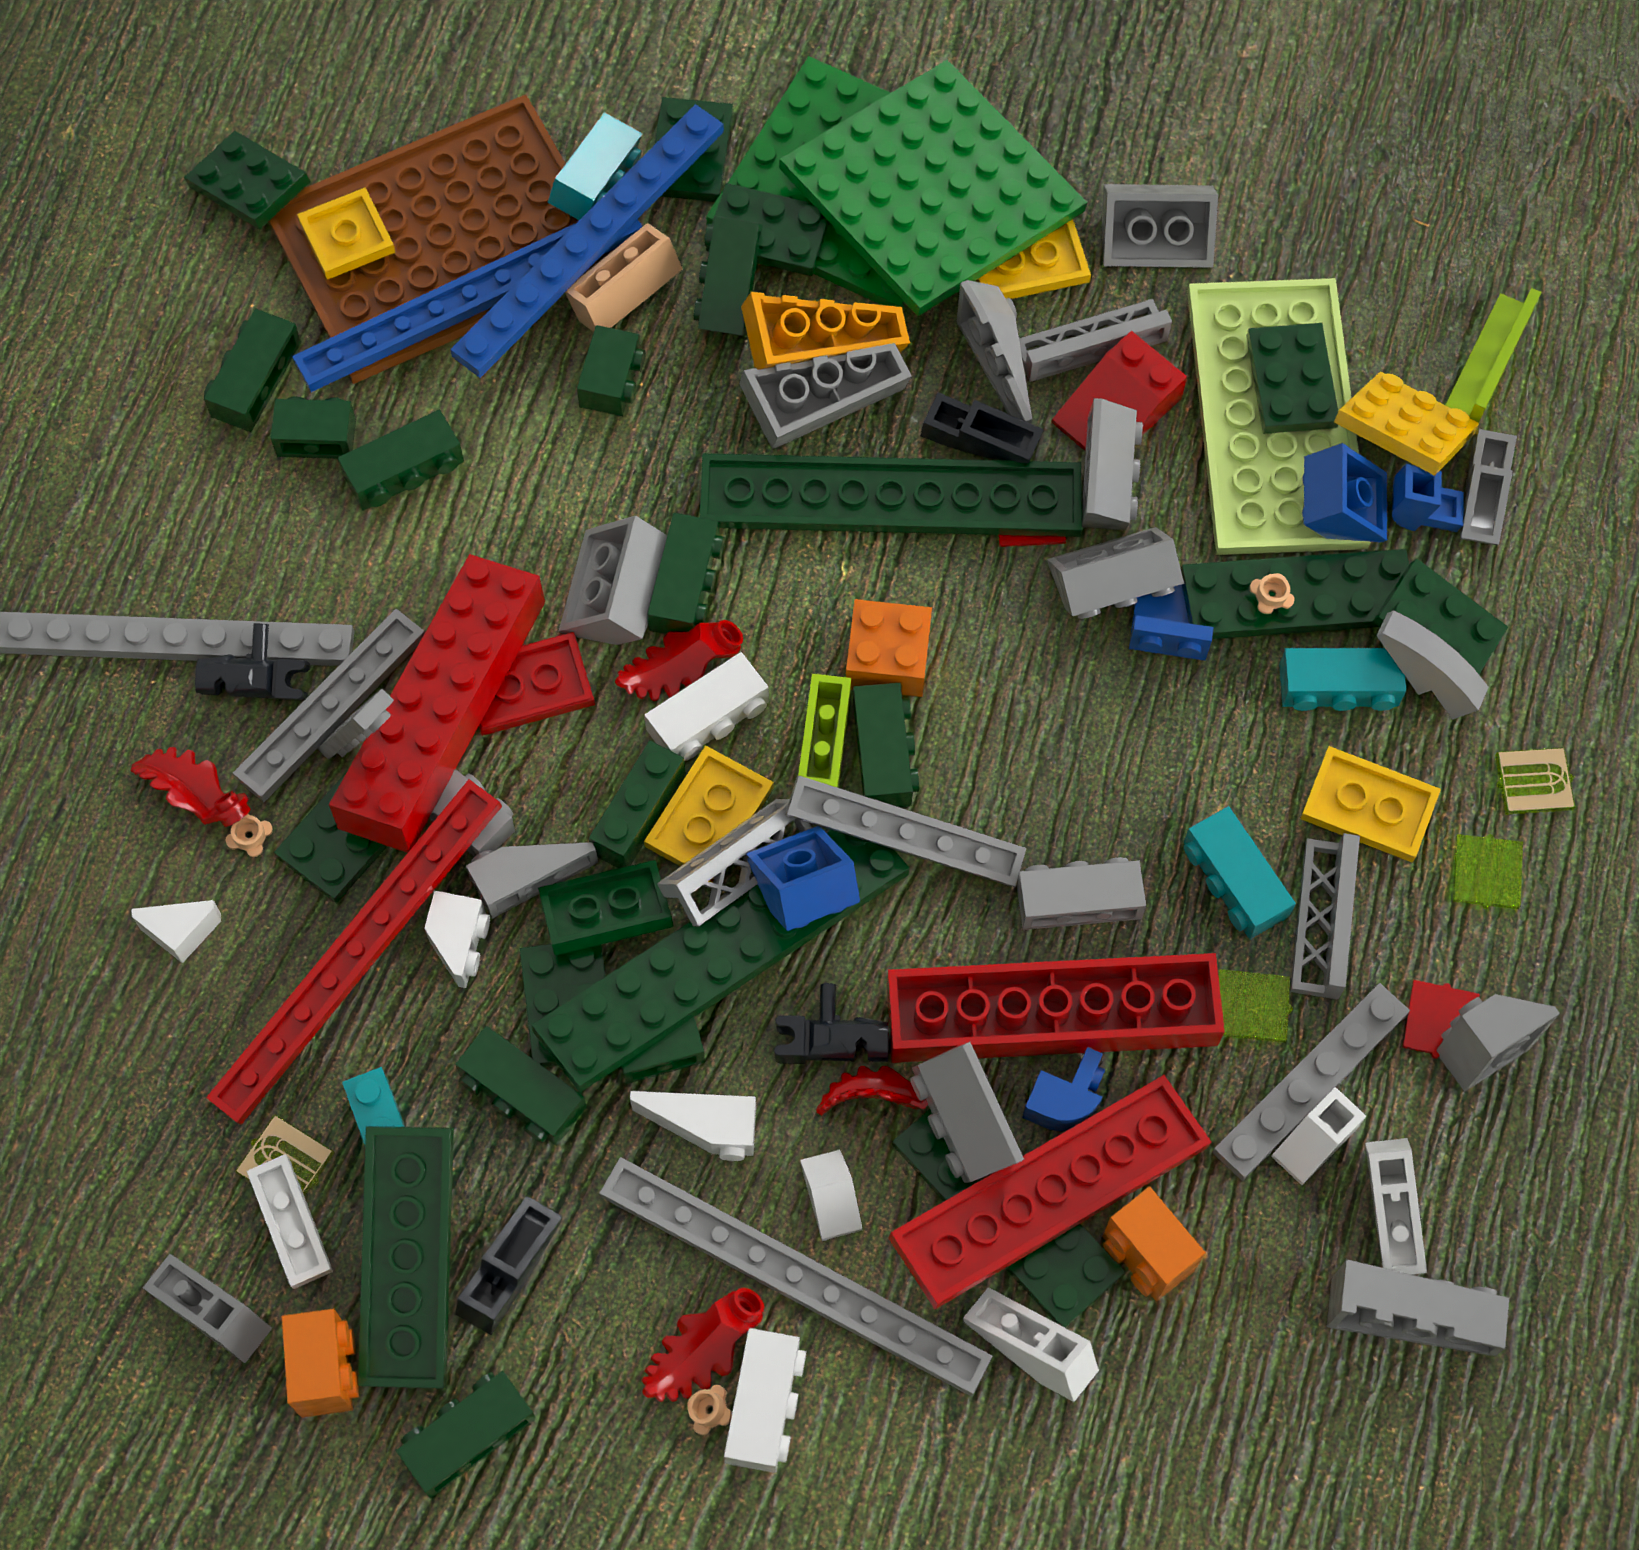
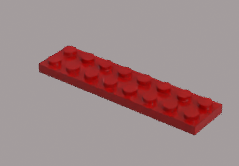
M1163 1075L1023 1156L1024 1160L994 1172L890 1233L888 1239L933 1308L937 1309L1204 1151L1212 1142L1166 1076Z

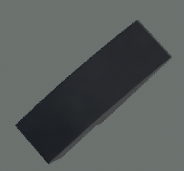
M938 392L923 422L920 436L944 446L986 458L1029 463L1044 429L974 400L972 406Z
M526 1196L484 1254L480 1268L457 1298L455 1315L492 1335L539 1262L562 1221V1216Z

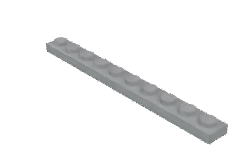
M0 612V653L198 661V659L228 654L234 655L235 658H246L248 653L252 654L253 623L269 624L267 660L294 659L308 661L310 665L339 666L352 653L355 631L353 625Z
M621 1157L600 1191L601 1198L973 1397L993 1356Z

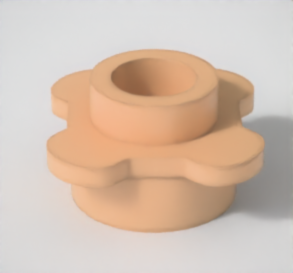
M1269 574L1262 580H1253L1250 584V591L1256 595L1259 602L1258 610L1263 614H1271L1273 609L1280 607L1288 609L1294 603V596L1290 594V584L1281 574ZM1269 592H1274L1275 596H1270Z
M247 814L231 826V834L227 835L226 844L232 850L239 848L247 851L249 856L257 857L263 852L262 845L266 837L270 836L273 832L272 825L266 820L260 822L258 818ZM248 832L253 833V836L251 838L246 837V834Z
M714 1385L710 1390H700L690 1397L688 1413L695 1422L693 1428L696 1433L707 1435L711 1428L718 1425L726 1426L731 1422L732 1411L727 1408L725 1401L727 1392L724 1387ZM710 1406H712L713 1411L712 1413L708 1414L707 1410Z

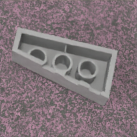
M892 343L848 351L846 354L827 357V355L814 357L812 360L798 363L776 364L774 367L765 369L743 370L739 385L771 448L775 449L904 390L912 376L896 344Z
M1346 1260L1331 1279L1327 1328L1496 1356L1505 1349L1509 1298L1497 1295L1496 1290L1487 1287H1472L1470 1289L1457 1286L1450 1281L1427 1279Z

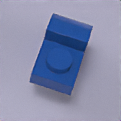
M1405 464L1393 478L1392 518L1399 526L1412 531H1416L1421 525L1457 532L1463 526L1464 492L1441 487L1442 471H1439L1434 476L1415 465Z
M1087 1047L1072 1083L1041 1070L1025 1106L1022 1118L1050 1130L1067 1131L1095 1115L1102 1096L1088 1091V1089L1096 1092L1104 1075L1105 1069L1099 1067L1103 1053Z

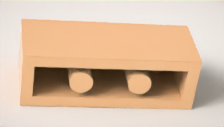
M647 223L581 276L565 293L579 322L594 332L596 325L612 328L683 270L670 238Z

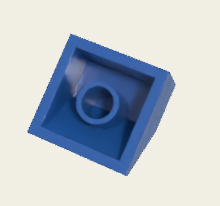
M1343 443L1304 456V474L1302 477L1304 485V507L1302 510L1304 525L1326 539L1368 542L1386 541L1387 472Z
M820 826L746 853L747 861L770 912L787 931L804 927L811 921L831 913H839L846 907L860 902L853 860Z

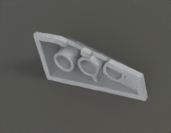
M969 280L961 282L957 324L1007 413L1031 424L1032 415L1016 324L1017 311L1014 303L1010 298L1005 299L998 286Z

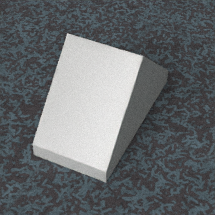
M214 900L136 908L132 909V918L141 931L183 963L221 922V913Z
M841 1150L800 1160L822 1241L862 1231L852 1177Z

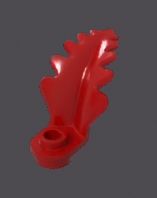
M728 620L699 623L689 632L670 631L663 637L664 648L657 646L646 648L648 660L640 657L632 659V663L635 666L630 664L623 666L624 671H618L619 676L615 679V683L617 686L624 688L629 695H632L635 690L639 699H644L647 692H649L651 700L657 701L660 698L662 688L668 697L671 698L679 692L681 684L688 687L702 678L711 660L734 657L740 651L741 644L743 643L742 632L734 623Z
M169 747L166 753L162 749H157L152 755L146 754L141 760L136 761L131 766L130 771L135 775L139 774V777L142 779L153 780L150 782L152 788L168 791L166 800L170 805L194 813L204 825L220 821L224 827H228L240 821L251 810L247 804L249 798L245 793L235 794L234 791L224 794L221 791L215 764L209 760L202 761L198 765L195 764V753L192 750H186L177 758V749L175 747Z
M859 1066L856 1076L843 1073L840 1076L841 1082H832L829 1085L830 1091L828 1094H823L822 1101L816 1108V1113L822 1116L832 1107L844 1101L858 1098L882 1099L913 1109H925L928 1103L926 1099L919 1100L911 1082L896 1070L888 1066H881L878 1072H874L868 1067Z
M740 1288L714 1302L707 1312L682 1315L677 1322L682 1336H665L662 1339V1344L669 1354H653L651 1360L658 1366L649 1365L645 1368V1372L649 1377L645 1376L641 1379L645 1385L642 1390L643 1395L647 1398L655 1397L660 1402L664 1401L666 1395L670 1401L675 1402L678 1399L679 1390L682 1396L688 1399L693 1394L692 1381L702 1390L710 1389L712 1370L723 1377L729 1375L733 1368L736 1342L748 1333L749 1328H756L762 1321L764 1303L761 1297L751 1289Z

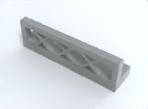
M1150 299L1019 338L1023 367L1029 382L1099 362L1131 330L1150 346L1168 341L1172 320L1167 309L1159 312L1154 300ZM1148 313V315L1132 320L1134 316ZM1109 325V327L1097 330L1098 327ZM1071 335L1076 336V337H1072V338L1063 340L1064 337H1067V336H1071ZM1037 345L1042 346V347H1039V348H1036V349H1032V350L1027 351V348L1034 347V346H1037Z
M776 799L658 882L657 885L664 897L678 898L692 925L700 926L758 884L754 874L750 875L751 867L747 861L746 853L754 851L761 843L769 845L782 840L785 826L793 820L799 832L806 831L812 827L809 822L785 815L790 799ZM731 864L742 867L739 882L733 888L723 886L726 868ZM714 877L713 883L708 882L710 879ZM701 886L712 888L708 906L699 911L690 894Z
M1344 833L1339 843L1308 838L1305 842L1290 992L1339 999L1346 987L1359 835ZM1314 851L1335 854V868L1323 875L1313 863ZM1311 875H1313V876L1315 877V879L1317 880V881H1315V882L1312 883V884H1311ZM1334 876V881H1333V886H1332V885L1329 883L1328 880ZM1319 886H1322L1332 898L1331 905L1322 912H1319L1309 900L1310 893ZM1309 912L1313 918L1307 922V915ZM1328 914H1330V922H1329V923H1328V922L1325 920V918H1324V917H1326ZM1316 923L1328 935V942L1318 950H1315L1305 938L1306 930ZM1305 949L1309 956L1303 960V954ZM1325 951H1327V952H1326V962H1325L1324 959L1320 956V955L1323 954ZM1314 960L1324 972L1323 985L1301 982L1302 968Z

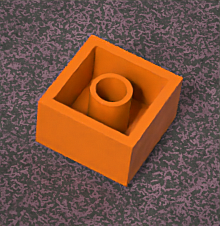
M854 599L846 666V677L851 678V690H853V686L901 683L902 695L923 697L932 607Z
M1150 1186L1110 1217L1102 1235L1106 1241L1103 1243L1106 1252L1118 1264L1123 1261L1133 1273L1130 1278L1139 1292L1145 1297L1150 1294L1156 1302L1191 1275L1206 1253Z
M335 1309L282 1316L287 1403L301 1418L353 1411L352 1398L359 1397L357 1372H352L349 1362V1355L356 1354L354 1330L348 1328L347 1320L343 1321Z

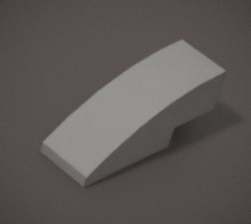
M1479 429L1474 434L1464 494L1463 526L1460 530V539L1499 545L1513 472L1511 465L1517 436Z
M1396 611L1387 613L1376 636L1417 694L1432 690L1451 719L1479 711L1489 687L1475 669L1456 650L1422 625Z

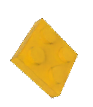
M366 187L297 214L299 223L327 280L396 253L394 244Z

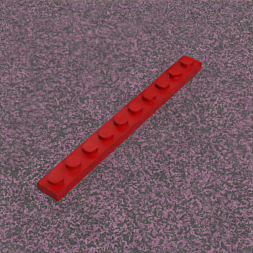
M470 779L466 781L206 1098L238 1124L242 1125L501 809L502 805L497 799Z

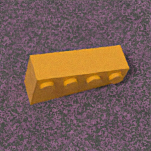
M750 292L741 306L753 362L757 370L774 367L776 364L798 363L812 360L814 357L825 355L831 357L846 354L848 351L892 343L896 344L901 354L910 344L902 307L856 302L850 305L834 303V300L820 299L819 301L798 299V296L788 295L772 297L764 296V293Z

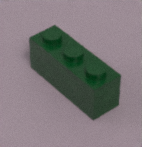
M719 216L714 217L713 224H707L705 246L710 247L708 262L702 261L699 273V283L704 284L702 299H696L693 319L699 321L698 329L746 336L747 331L741 306L750 292H753L762 224Z
M256 308L249 320L242 322L236 343L232 350L225 352L218 375L215 380L209 381L204 391V401L211 418L252 432L290 364L292 356L295 355L301 344L295 323Z
M440 409L337 458L342 475L362 511L370 507H379L385 504L391 497L405 490L417 489L424 481L438 474L450 473L459 464L464 462L461 445Z
M673 512L647 613L649 631L667 634L670 631L689 632L699 623L706 622L708 604H703L706 592H713L716 570H712L714 558L721 559L725 537L719 536L718 521Z
M901 683L853 686V709L863 796L896 807L912 806L913 792H919V776L917 768L910 769L909 756L915 755L913 732H906L905 720L911 719L909 696H902Z
M649 740L589 836V842L593 843L599 859L616 868L631 866L644 845L646 837L686 777L683 757Z
M487 1025L455 1063L461 1076L458 1081L467 1090L477 1096L482 1091L494 1100L491 1106L507 1119H511L514 1115L526 1124L523 1129L540 1143H544L547 1139L557 1146L587 1108L583 1095Z
M503 1370L496 1376L493 1372H490L480 1378L472 1386L474 1391L461 1402L458 1399L448 1402L436 1413L437 1420L425 1429L422 1425L415 1427L400 1440L403 1445L396 1452L430 1499L536 1420L533 1411Z

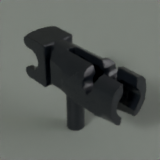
M253 623L252 654L248 653L246 658H235L234 655L228 654L198 659L195 672V691L202 695H220L225 683L227 693L233 697L304 701L309 696L308 693L300 689H294L291 686V678L296 673L308 672L310 670V663L294 659L267 660L269 624Z
M823 983L820 985L819 1020H806L805 1016L780 1015L775 1018L777 1032L794 1038L789 1044L777 1045L775 1047V1061L779 1064H805V1060L855 1062L857 1059L856 1054L862 1048L867 1052L869 1062H888V1022L863 1017H855L853 1021L840 1020V1015H836V985L833 983Z

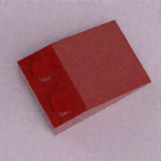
M1131 330L1105 354L1053 417L1051 423L1086 451L1088 414L1094 398L1137 410L1136 422L1143 423V436L1182 399L1187 376Z

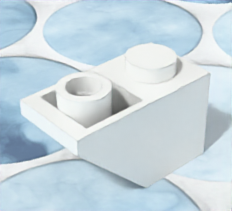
M434 891L424 929L429 942L458 987L466 988L469 976L475 977L478 971L480 953L476 952L479 938L485 939L487 936L490 915L486 914L483 902L480 899Z
M1335 1087L1303 1119L1271 1157L1303 1185L1359 1128L1366 1115Z

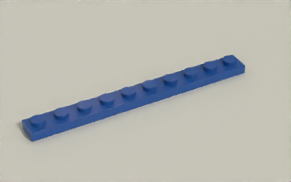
M695 104L450 349L452 357L481 378L724 132L723 123Z
M637 219L605 253L616 249L641 229L642 225ZM575 224L292 356L294 364L310 392H313L493 307Z

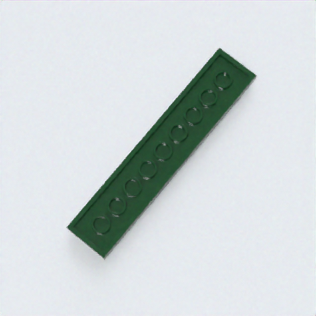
M702 453L700 517L716 520L719 522V528L1081 537V462L1030 461L1029 463H1018L1008 460Z
M830 830L827 832V835L854 862L860 896L859 903L846 907L839 913H831L811 921L804 927L787 931L770 912L757 884L700 926H693L690 921L533 1023L532 1032L579 1093H581L676 1030L692 1017H696L907 877L910 867L894 849Z

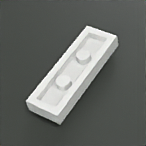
M285 1154L248 1170L247 1174L290 1286L295 1289L332 1273L331 1264L289 1157Z

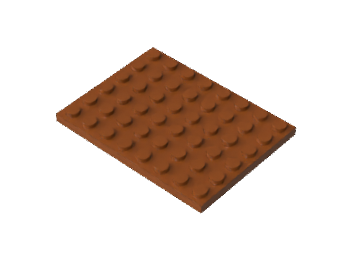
M525 94L305 187L268 223L330 339L571 226L579 220L548 203L554 180L566 163ZM366 187L394 244L396 253L327 280L299 223L297 214ZM612 251L603 254L587 271H589L592 267H594ZM491 308L349 374L352 383L360 382L464 336Z

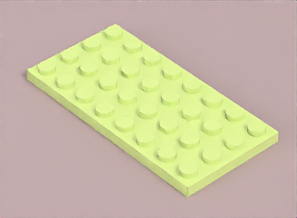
M1336 278L1189 284L1187 294L1216 555L1368 549L1371 543L1368 541L1326 539L1305 526L1302 516L1304 507V485L1302 480L1304 456L1341 443L1359 454L1357 435L1338 425V428L1263 434L1246 337L1248 328L1322 323L1339 411L1351 399V390Z

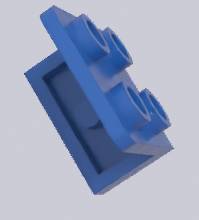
M1182 584L1174 586V592L1164 596L1153 597L1150 593L1137 597L1129 649L1206 661L1214 627L1189 624Z

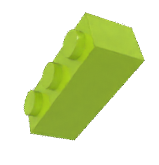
M812 674L798 776L839 788L850 704L851 678Z

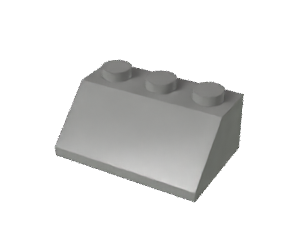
M1104 184L1102 206L1103 265L1213 267L1218 193L1215 188L1210 185Z
M1094 398L1088 414L1082 497V527L1126 530L1130 520H1136L1138 497H1131L1132 482H1139L1140 460L1134 459V446L1141 445L1143 423L1136 422L1137 410L1104 399Z
M637 516L587 529L584 534L559 632L562 634L574 632L575 637L614 645L643 639L648 626L647 613L667 535Z
M1157 527L1047 559L1065 609L1072 616L1077 615L1080 619L1098 615L1101 612L1100 608L1113 604L1116 608L1133 605L1137 602V597L1150 593L1153 597L1174 592V586L1184 584L1174 540Z
M1497 994L1484 1002L1477 997L1458 1011L1460 1015L1450 1022L1451 1027L1441 1035L1443 1042L1436 1051L1447 1069L1466 1092L1529 1051L1560 1013L1554 1006Z
M970 1042L912 1067L915 1076L910 1078L911 1084L919 1100H927L932 1111V1115L928 1116L930 1126L937 1139L944 1138L950 1153L945 1156L955 1178L961 1176L964 1183L972 1182L1024 1160Z

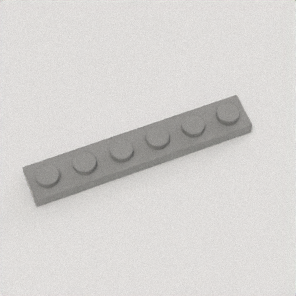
M395 609L233 772L235 779L262 802H265L417 648L425 631L399 610Z
M381 689L349 716L317 749L328 760L336 753L343 757L374 733L391 716L386 708L394 700Z
M802 776L796 777L785 813L787 816L1010 887L1016 886L1026 852L1024 847Z
M1379 983L1214 1148L1212 1153L1243 1182L1303 1119L1408 1015L1410 1010Z

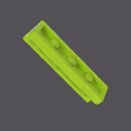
M1531 288L1524 303L1500 293L1446 406L1463 410L1472 420L1480 422L1542 292Z

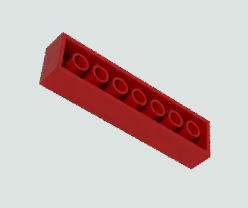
M468 555L390 694L394 701L386 710L391 716L365 739L329 803L339 830L407 853L415 845L545 604L539 575L475 555Z
M1216 953L890 969L887 974L892 1063L927 1061L968 1042L971 1043L977 1058L1085 1053L1087 1047L1098 1052L1211 1047L1219 1045L1225 1032Z

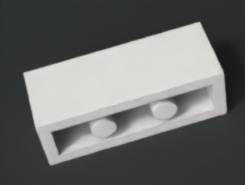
M740 652L644 715L646 731L656 744L684 758V761H688L694 758L702 750V746L712 739L719 740L726 737L734 729L735 724L744 718L751 719L758 716L766 708L767 703H769V687L743 653Z
M749 1328L724 1454L725 1464L776 1473L778 1462L786 1463L791 1437L783 1435L786 1418L794 1420L799 1395L798 1393L791 1392L794 1376L802 1377L806 1358V1351L799 1350L800 1337Z

